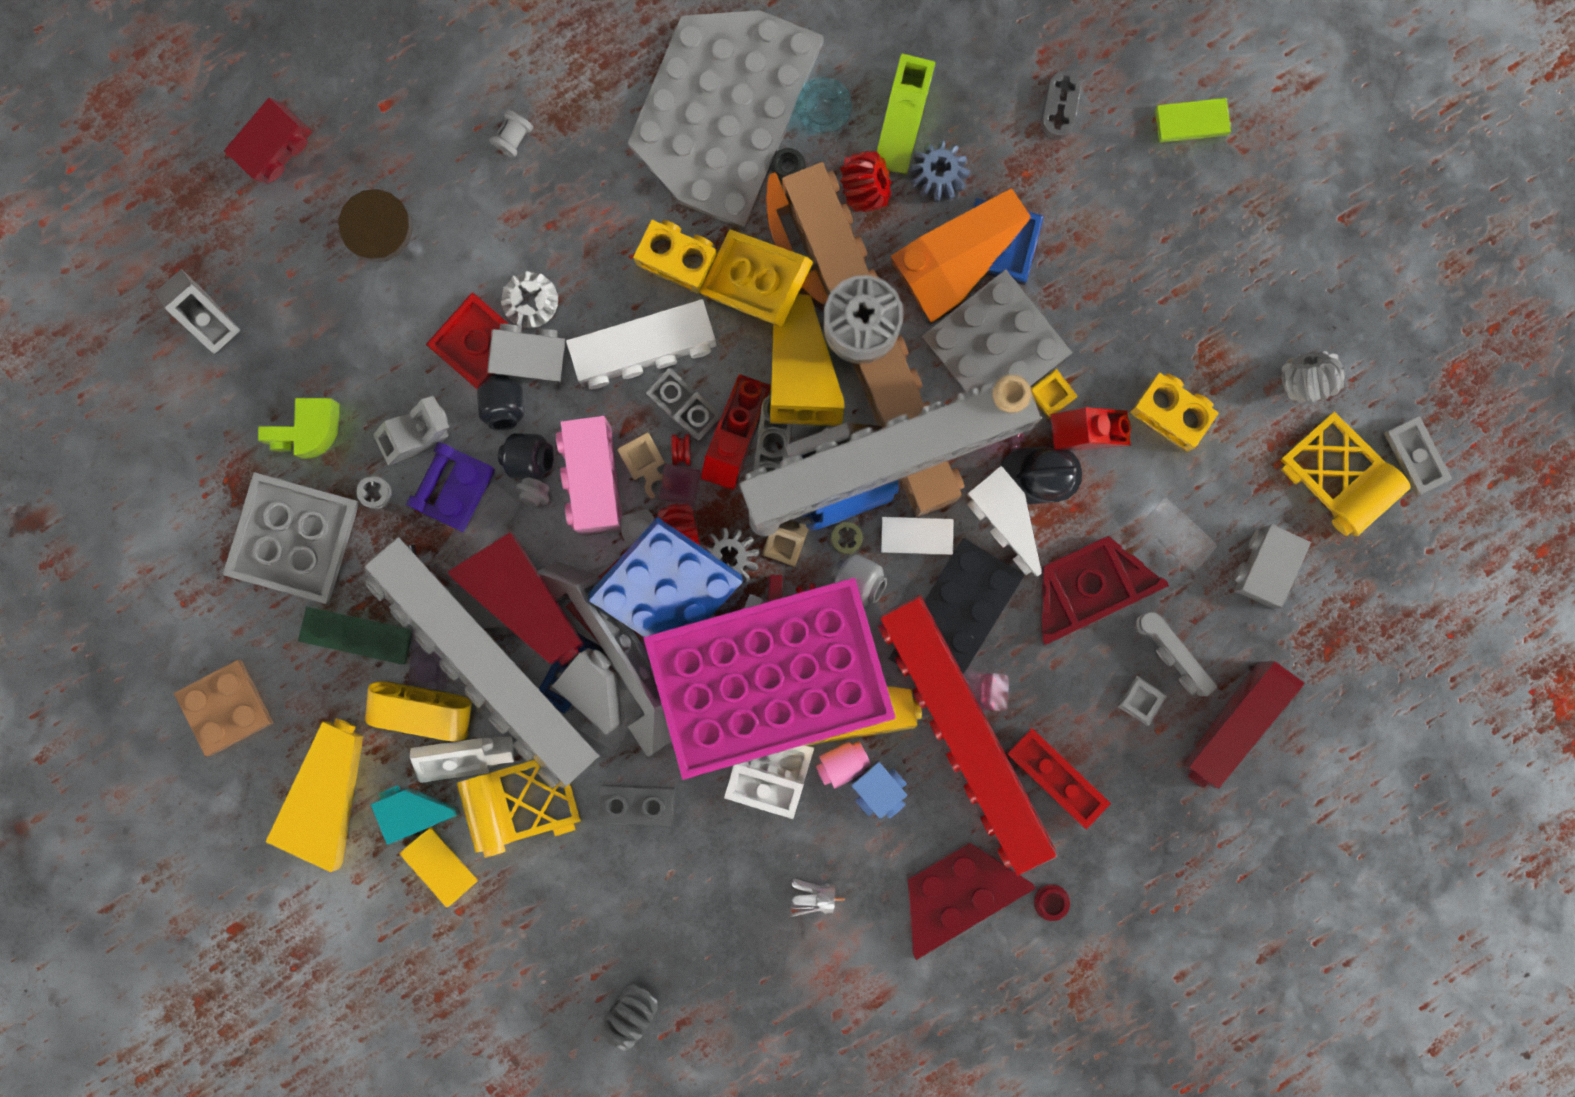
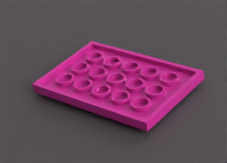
M855 578L643 637L682 780L896 719Z

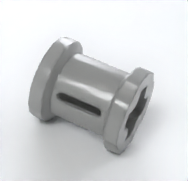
M506 110L504 113L506 119L497 133L490 136L489 142L503 153L515 157L517 154L516 148L526 132L530 133L534 127L517 113Z

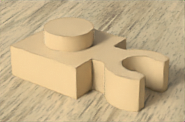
M648 431L617 448L633 479L636 480L644 476L646 479L644 488L646 494L651 499L655 498L651 486L657 480L664 482L668 490L672 489L670 479L657 470L658 467L665 464V461Z

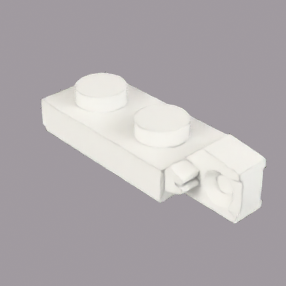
M511 736L494 737L493 739L485 737L411 748L410 759L418 782L423 783L489 773L490 768L498 764L514 762L515 748L513 747L514 744Z

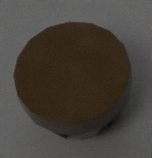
M379 189L363 190L352 196L342 207L338 219L339 235L345 246L358 258L372 263L389 261L400 255L408 245L412 234L411 216L405 205L392 193Z

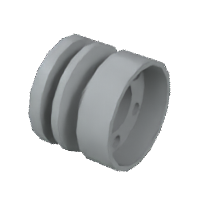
M854 276L840 282L830 293L824 310V335L829 347L840 358L854 364L872 363L883 358L894 347L903 322V306L897 292L886 281L873 276ZM864 309L866 315H871L867 324H862V320L856 318L858 310Z

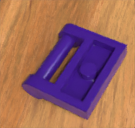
M438 442L433 450L436 454L415 495H410L406 506L464 533L496 469L444 443ZM451 460L455 462V465L434 506H432L427 501L445 466Z

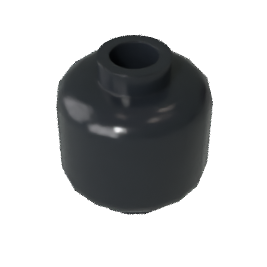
M491 376L487 382L477 389L479 418L483 423L489 425L491 429L499 431L512 429L524 417L525 408L522 386L518 382L510 380L508 376Z
M513 433L498 450V462L503 466L505 473L512 479H541L553 466V447L540 434Z

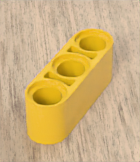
M377 681L368 686L365 722L370 726L445 741H462L468 737L472 702L467 697L393 682Z

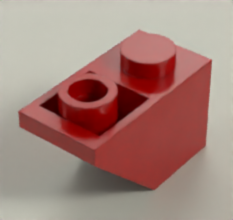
M1084 407L1051 414L1054 450L1078 451L1131 446V423L1128 419V410Z

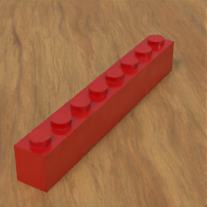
M919 594L883 613L880 617L882 624L878 625L879 631L887 645L894 643L899 653V656L895 657L897 665L904 677L911 675L916 685L912 692L919 706L922 709L928 707L934 718L929 721L936 738L939 741L945 739L951 751L946 753L954 771L956 773L962 771L968 783L963 785L969 800L973 805L979 803L985 815L981 816L980 819L990 837L993 835L997 836L1002 846L997 851L1005 867L1013 866L1018 876L1057 857L1056 848L922 596Z

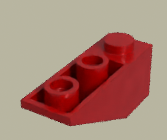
M738 374L706 452L700 479L731 490L735 489L760 422L762 403L769 396L770 384Z

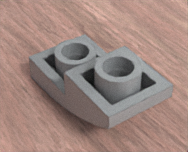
M670 367L644 393L697 441L722 416L720 412L697 391H694Z

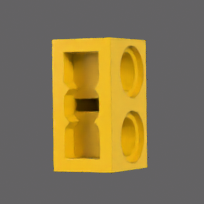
M651 220L633 257L636 266L699 295V291L717 256L716 249L712 248L713 243L700 235L695 234L691 238L680 233L682 229L670 221L662 220L659 223ZM658 240H666L671 246L666 253L657 254L652 251L653 244ZM689 255H698L703 259L702 264L695 269L687 268L683 263Z
M1159 372L1150 381L1129 413L1186 452H1189L1196 448L1219 412L1212 408L1213 403L1205 396L1198 393L1192 395L1182 388L1184 384L1180 379L1169 373L1163 375ZM1159 391L1166 394L1169 400L1167 408H1160L1154 403V392ZM1189 411L1196 415L1198 419L1196 428H1189L1185 425L1183 421L1184 412Z

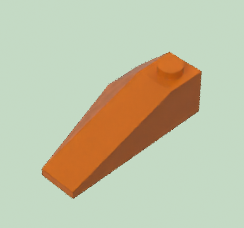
M1011 188L920 236L891 255L894 269L931 324L964 302L969 292L985 276L990 266L1007 249L1031 219V216Z

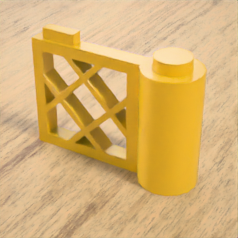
M1335 411L1281 459L1285 464L1281 471L1295 485L1301 481L1332 512L1334 517L1332 520L1333 525L1345 536L1349 534L1355 537L1359 536L1411 487L1407 478L1396 467L1386 463ZM1331 424L1343 434V446H1323V431ZM1317 438V445H1309ZM1349 441H1350L1355 447H1349ZM1301 451L1317 452V470L1303 469L1294 458ZM1323 452L1343 453V471L1323 470ZM1349 453H1362L1372 465L1364 472L1349 471ZM1311 476H1317V483ZM1323 476L1342 477V492L1336 498L1332 499L1323 490ZM1348 477L1357 478L1348 486Z
M535 760L457 782V789L475 853L483 851L486 858L506 852L504 845L550 830H553L555 836L575 831L574 823L581 820L571 785L569 784L564 788L565 796L556 791L559 787L558 785L552 789L535 780L534 777L540 768V765ZM535 767L531 776L521 772ZM516 773L527 779L528 782L519 798L516 799L504 792L500 777ZM532 782L551 792L541 811L522 802ZM554 794L568 801L572 816L555 820L544 814ZM506 798L515 802V805L511 812L509 810ZM521 805L538 816L531 829L516 833L512 817L518 806ZM541 817L550 821V823L537 826Z

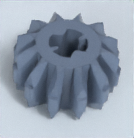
M943 140L939 141L937 150L928 142L924 146L925 153L916 151L913 157L916 163L910 165L909 173L915 175L911 185L913 187L923 186L920 193L922 198H925L929 192H933L934 202L940 201L941 193H944L948 200H952L955 195L954 189L963 191L965 183L962 179L968 178L970 170L963 167L967 163V157L965 155L955 157L958 151L957 145H953L949 151L945 150L946 144ZM936 166L943 167V177L935 175Z

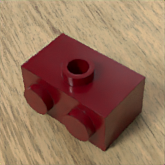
M268 97L225 148L224 152L253 180L269 184L283 174L285 170L284 165L288 160L306 147L307 138L313 131L283 103Z

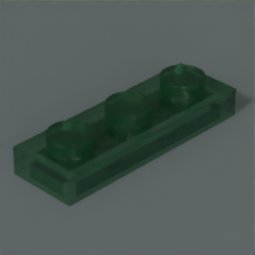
M306 606L298 642L406 665L414 630Z

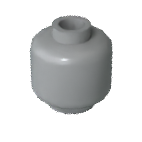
M857 554L851 555L845 562L839 560L831 575V579L835 580V583L855 578L863 607L869 603L875 604L878 602L887 584V578L883 577L884 571L882 566Z

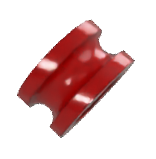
M672 434L671 451L673 466H678L679 462H684L686 466L691 465L690 434H685L683 438Z

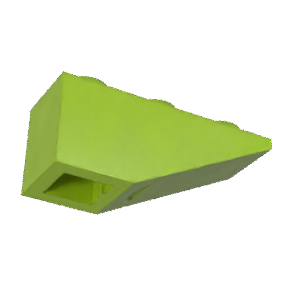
M901 53L877 152L881 158L885 159L888 170L907 175L936 62Z

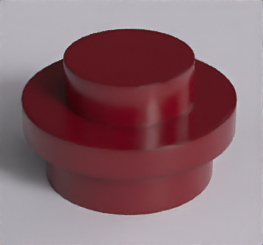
M1048 884L1042 886L1034 896L1035 911L1041 918L1047 921L1062 919L1070 909L1069 895L1058 885Z

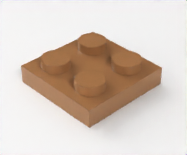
M236 660L173 693L205 757H210L273 724L242 660Z

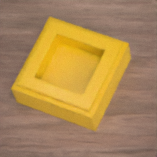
M1057 368L1031 387V394L1035 403L1048 419L1051 418V414L1059 412L1078 397Z

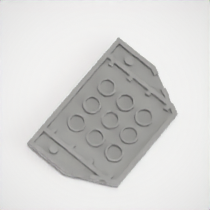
M760 10L681 16L628 141L629 147L648 166L654 176L665 185L679 204L745 230L770 171L773 157L780 147L820 51L824 36Z

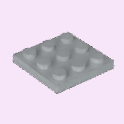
M1007 270L1000 273L922 336L964 391L978 388L979 393L987 391L988 388L992 387V382L1006 375L1025 376L1028 384L1032 386L1072 354L1070 348Z
M254 472L223 575L329 605L360 502Z

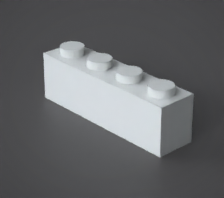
M703 299L566 340L578 382L582 387L588 386L589 389L604 387L609 384V379L621 375L623 379L637 377L644 373V368L654 365L657 366V369L670 367L677 363V358L690 355L691 358H699L711 353L710 348L717 346Z

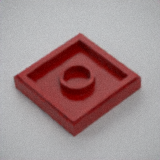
M472 292L425 345L473 387L478 389L491 376L496 375L495 373H487L491 332L493 329L500 330V323H509Z

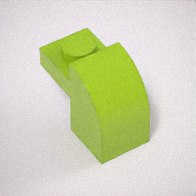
M295 398L294 427L258 426V441L270 445L271 451H292V445H294L295 456L301 459L315 458L326 452L337 437L339 430V403L331 398Z

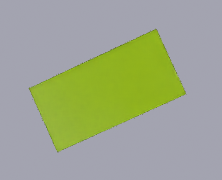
M1227 98L1157 105L1155 108L1159 143L1228 136L1231 133Z

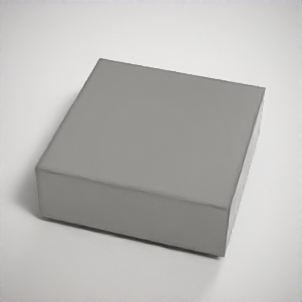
M1135 676L1117 704V707L1149 726L1168 695L1140 677Z

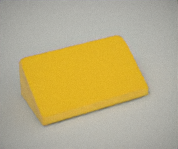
M432 827L400 852L401 857L447 908L478 882V879Z

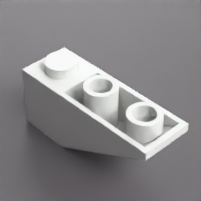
M1000 466L967 494L971 499L967 506L980 521L984 517L989 520L994 526L990 533L1003 548L1009 544L1017 556L1013 558V561L1026 576L1032 572L1035 577H1038L1042 572L1025 493L1005 469Z

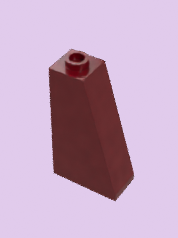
M511 532L448 571V574L455 582L549 664L559 661L561 666L575 659L579 654L577 649L583 646L584 643L518 539Z
M1276 661L1256 662L1182 764L1184 768L1190 771L1187 777L1203 789H1206L1208 785L1219 789L1305 683Z

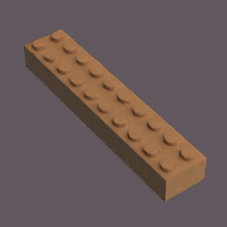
M823 162L783 177L782 187L789 202L790 216L807 257L813 261L812 269L817 270L828 298L840 282L854 276H873L878 278L874 269H867L864 258L867 256V251L861 237H854L851 224L854 222L848 205L846 203L840 204L837 191H840V187L833 170L827 172ZM860 309L856 318H860L862 324H867L871 315H866L864 309ZM898 335L894 347L883 358L872 363H852L878 426H882V430L887 426V421L907 414L909 419L915 418L922 413V408L930 405L929 401L923 403L919 389L923 387L917 370L915 368L909 369L906 356L909 353L902 335ZM948 461L900 479L916 518L956 503L962 496L961 489L964 488V483L958 469H951Z

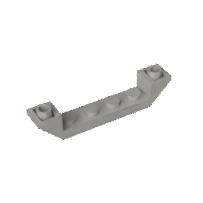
M559 562L538 570L557 602L570 597L596 640L645 713L643 717L628 726L646 756L649 757L671 743L670 732L647 651L630 627L589 601L588 593L600 581L599 577L596 574Z

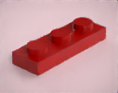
M1030 728L1006 753L1086 830L1111 804L1033 728Z

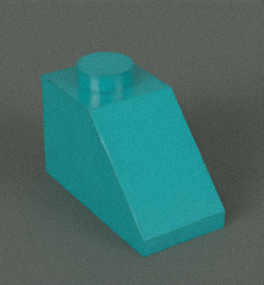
M399 785L379 793L380 801L370 804L387 845L461 814L457 806L412 788L401 791Z

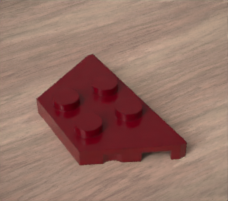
M1106 536L1042 567L1041 642L1043 646L1169 587V584L1164 578L1157 576L1144 566V563L1137 557L1130 555L1122 549V546L1115 540Z
M970 842L965 843L907 878L913 945L912 952L915 959L918 960L1036 889L1034 884L1021 875L1017 876L1015 871L1006 868L1004 864Z

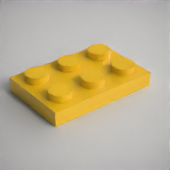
M729 229L699 293L711 300L782 327L813 261L804 255Z

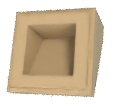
M793 520L781 523L779 529L774 534L768 536L762 556L795 567L809 529H807L806 525Z

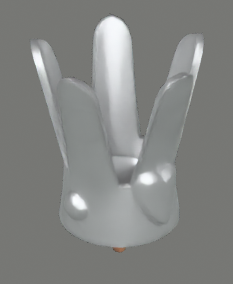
M793 879L792 886L795 889L813 893V895L795 896L790 905L791 908L809 910L793 913L791 917L822 911L824 914L833 913L834 902L844 901L845 898L835 897L834 884L816 885Z

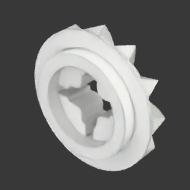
M525 271L523 274L512 276L508 284L503 287L501 304L505 315L511 322L523 328H536L544 325L553 317L558 305V295L552 282L541 273ZM522 288L530 294L538 293V296L535 297V302L539 310L535 311L528 304L520 305L524 300L521 295Z

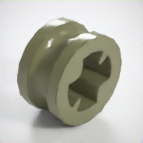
M842 522L832 531L831 544L838 553L850 555L861 547L863 534L856 524ZM842 529H846V533H848L849 529L854 531L856 534L853 538L855 545L851 548H848V544L845 545V548L841 547L838 544L841 538L839 531Z

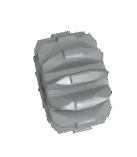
M1312 351L1309 354L1300 353L1297 358L1287 360V363L1282 366L1281 378L1289 399H1297L1301 403L1305 401H1312L1314 403L1316 400H1326L1328 396L1337 395L1339 390L1344 387L1345 373L1337 354H1329L1327 351L1320 353Z
M722 528L723 540L718 541L713 533L709 534L708 538L715 546L711 548L701 545V547L721 561H723L721 553L724 550L728 549L730 553L732 549L738 552L735 557L737 564L731 568L740 573L743 581L748 583L751 579L744 571L745 567L752 571L758 570L756 563L747 560L748 558L758 557L760 555L759 550H745L752 545L754 539L750 536L740 543L741 529H736L733 539H729L727 528Z

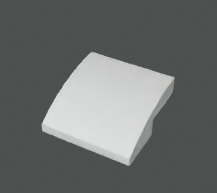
M810 745L800 746L734 765L724 798L793 819L814 747Z

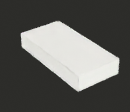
M882 517L881 553L953 555L954 519Z

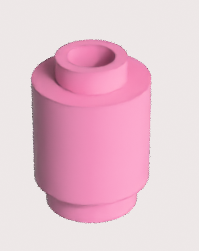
M860 741L853 744L847 742L819 756L821 764L815 766L824 785L831 783L834 789L864 775V770L872 767Z

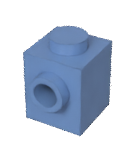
M876 761L872 767L865 771L864 775L856 778L851 783V786L860 795L855 801L868 817L875 813L879 819L885 814L890 819L906 805L902 800L907 794L902 788L907 783L894 768L887 772L879 761Z

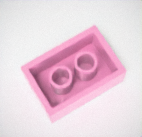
M605 416L561 421L562 431L556 432V442L559 454L562 453L566 461V467L560 468L563 489H567V493H570L571 503L565 504L567 524L571 525L581 536L621 531L622 508L611 425Z

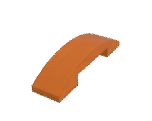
M776 172L769 174L766 195L769 233L773 245L793 252L779 218L789 214V202ZM815 269L808 272L799 292L802 295H810L813 305L823 312L828 296Z

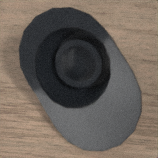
M1054 446L1018 449L1004 457L1000 464L1025 493L1027 504L1067 500L1077 492L1082 483L1083 472L1081 464L1074 453L1069 450H1054Z

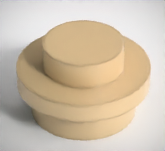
M1003 376L996 382L993 388V401L1003 412H1020L1030 402V385L1021 376Z

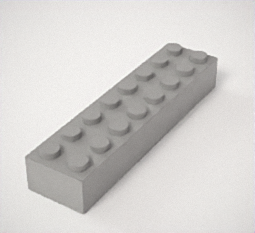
M996 380L992 382V387L988 388L987 391L979 393L978 388L965 391L957 395V400L947 406H944L942 401L930 404L922 408V413L915 418L909 419L907 414L893 418L886 422L887 426L883 430L875 433L872 428L858 431L851 435L852 439L850 442L838 446L837 441L821 445L815 449L816 453L811 457L803 459L801 454L784 459L780 462V468L767 473L766 467L749 472L744 475L746 481L739 484L757 532L1029 431L1041 420L1033 396L1031 394L1029 404L1022 411L1017 413L1003 412L993 401L992 392L998 381Z
M399 537L364 566L366 573L364 580L369 591L379 601L385 597L390 602L391 606L389 608L393 617L404 628L408 624L416 631L414 635L416 636L415 640L428 654L435 651L442 659L439 661L441 669L452 681L459 678L467 686L464 693L477 708L483 704L492 713L489 721L502 735L508 731L517 742L514 743L513 747L527 762L533 758L542 769L537 773L551 788L556 785L560 789L567 787L599 757L593 748Z

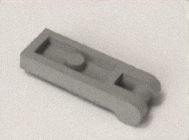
M1149 612L1141 614L1136 618V630L1140 634H1149L1159 646L1156 650L1158 656L1167 666L1174 665L1182 675L1179 678L1180 683L1191 695L1197 693L1198 696H1208L1218 688L1160 615Z

